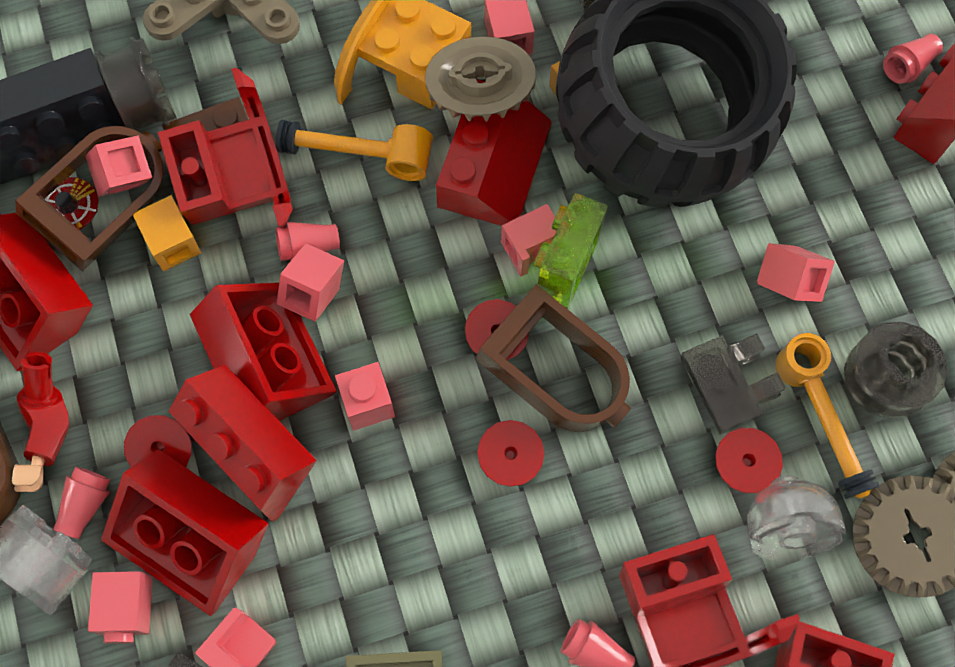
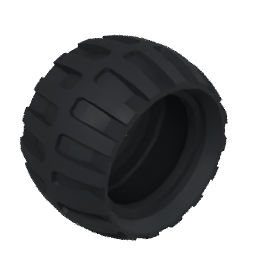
M595 0L581 16L567 40L560 60L556 83L560 127L565 140L568 143L572 142L574 145L576 161L587 174L592 172L599 180L605 183L603 188L618 197L624 194L638 199V204L650 207H664L669 203H673L674 206L686 207L703 203L725 192H729L743 183L759 169L775 149L779 138L788 124L794 105L795 86L793 85L797 75L796 56L794 48L789 47L786 37L787 27L780 14H774L764 0ZM654 41L681 46L703 59L721 81L728 103L726 133L710 140H678L652 130L633 114L626 105L615 83L613 57L628 46Z

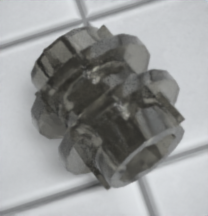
M886 322L872 328L848 353L844 366L845 384L854 401L867 412L883 418H904L919 411L924 405L933 401L941 392L948 374L946 356L937 340L923 328L907 322Z

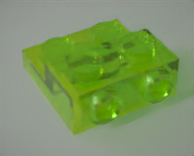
M576 192L567 207L564 205L559 207L551 228L557 231L554 239L550 244L545 241L543 242L534 263L535 267L540 268L538 285L554 291L553 298L567 309L570 307L597 247L608 205Z

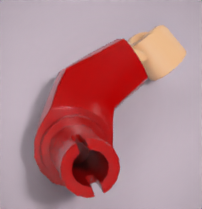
M32 352L26 354L25 359H21L24 386L17 395V404L21 416L30 430L24 449V457L31 461V465L15 464L12 483L15 485L16 492H35L41 489L43 485V466H53L69 430L68 411L62 393L53 385L52 357L43 352Z

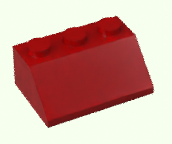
M955 44L951 46L938 64L945 68L939 75L932 71L917 91L923 95L921 100L917 103L911 99L896 118L902 125L893 138L934 165L955 140Z
M476 78L477 83H485V82H486V81H484V80H481V79H477V78ZM521 101L518 111L508 109L504 118L497 114H492L487 122L483 116H475L469 122L466 116L461 114L436 183L437 207L500 226L520 217L552 121L529 101Z
M16 213L0 214V348L16 371H21V359H25L26 354L32 352L48 354L76 335L92 309L93 304L47 241Z
M279 282L216 285L189 314L213 368L225 364L279 421L321 402L337 392L301 316L277 305Z
M225 364L186 379L169 409V413L272 522L280 517L317 461Z
M158 449L123 472L101 541L211 617L254 559L269 523Z

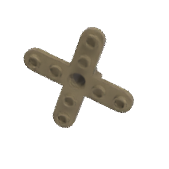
M156 0L145 10L143 15V24L149 35L162 41L171 40L179 36L210 12L216 18L224 14L241 15L264 39L275 44H283L293 40L300 29L298 14L285 0Z

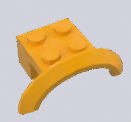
M371 0L353 26L339 57L334 77V87L338 103L342 105L352 90V78L356 63L360 57L396 75L397 92L432 110L436 105V101L430 100L428 89H426L425 75L428 64L441 49L456 41L471 38V22L426 0Z

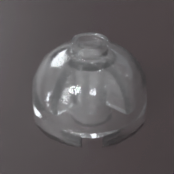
M783 476L775 479L771 485L755 496L747 514L752 551L761 558L784 560L780 550L800 549V559L810 558L839 546L843 541L841 532L846 534L841 511L833 496L822 486L810 481L799 480L795 476Z

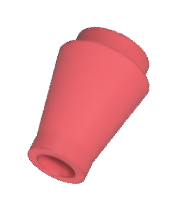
M927 34L922 38L892 47L883 61L885 74L891 81L899 84L915 81L932 60L941 54L943 50L942 41L935 34Z
M287 222L285 227L275 228L280 261H291L305 243L325 252L340 249L339 233L336 224L322 225Z
M75 467L72 475L65 478L58 517L53 530L63 535L80 539L83 530L109 495L110 491L107 490L110 479L90 470Z
M577 619L568 631L561 647V653L569 657L568 662L579 667H633L635 663V656L626 652L592 620L586 623L581 619Z

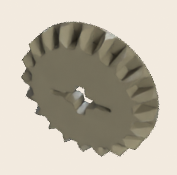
M472 37L446 46L431 59L425 75L426 89H428L430 100L436 101L439 110H449L453 118L464 114L470 122L475 116H483L487 122L490 115L497 114L504 118L508 109L518 111L521 101L529 100L531 90L535 89L536 70L531 57L518 45L495 37ZM484 77L486 82L477 83L476 78Z
M912 475L890 479L880 484V487L874 488L858 507L852 533L856 554L867 573L888 590L909 597H931L944 594L955 587V491L949 485L933 480L930 477ZM905 512L918 529L926 527L929 532V536L923 539L925 556L915 543L906 544L903 535L909 533V521Z

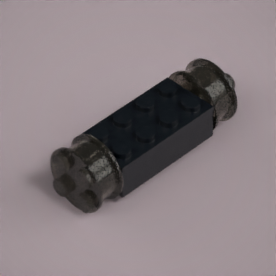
M134 37L129 38L130 46L107 54H103L98 49L94 55L92 49L88 48L0 80V184L55 165L87 135L100 128L123 126L137 131L161 121L166 126L171 125L170 121L177 117L168 95L160 97V94L165 93L164 89L166 88L156 65L150 68L147 66V64L153 63L144 38L135 40Z

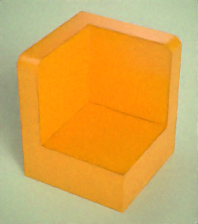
M172 195L133 214L154 259L163 272L202 253Z

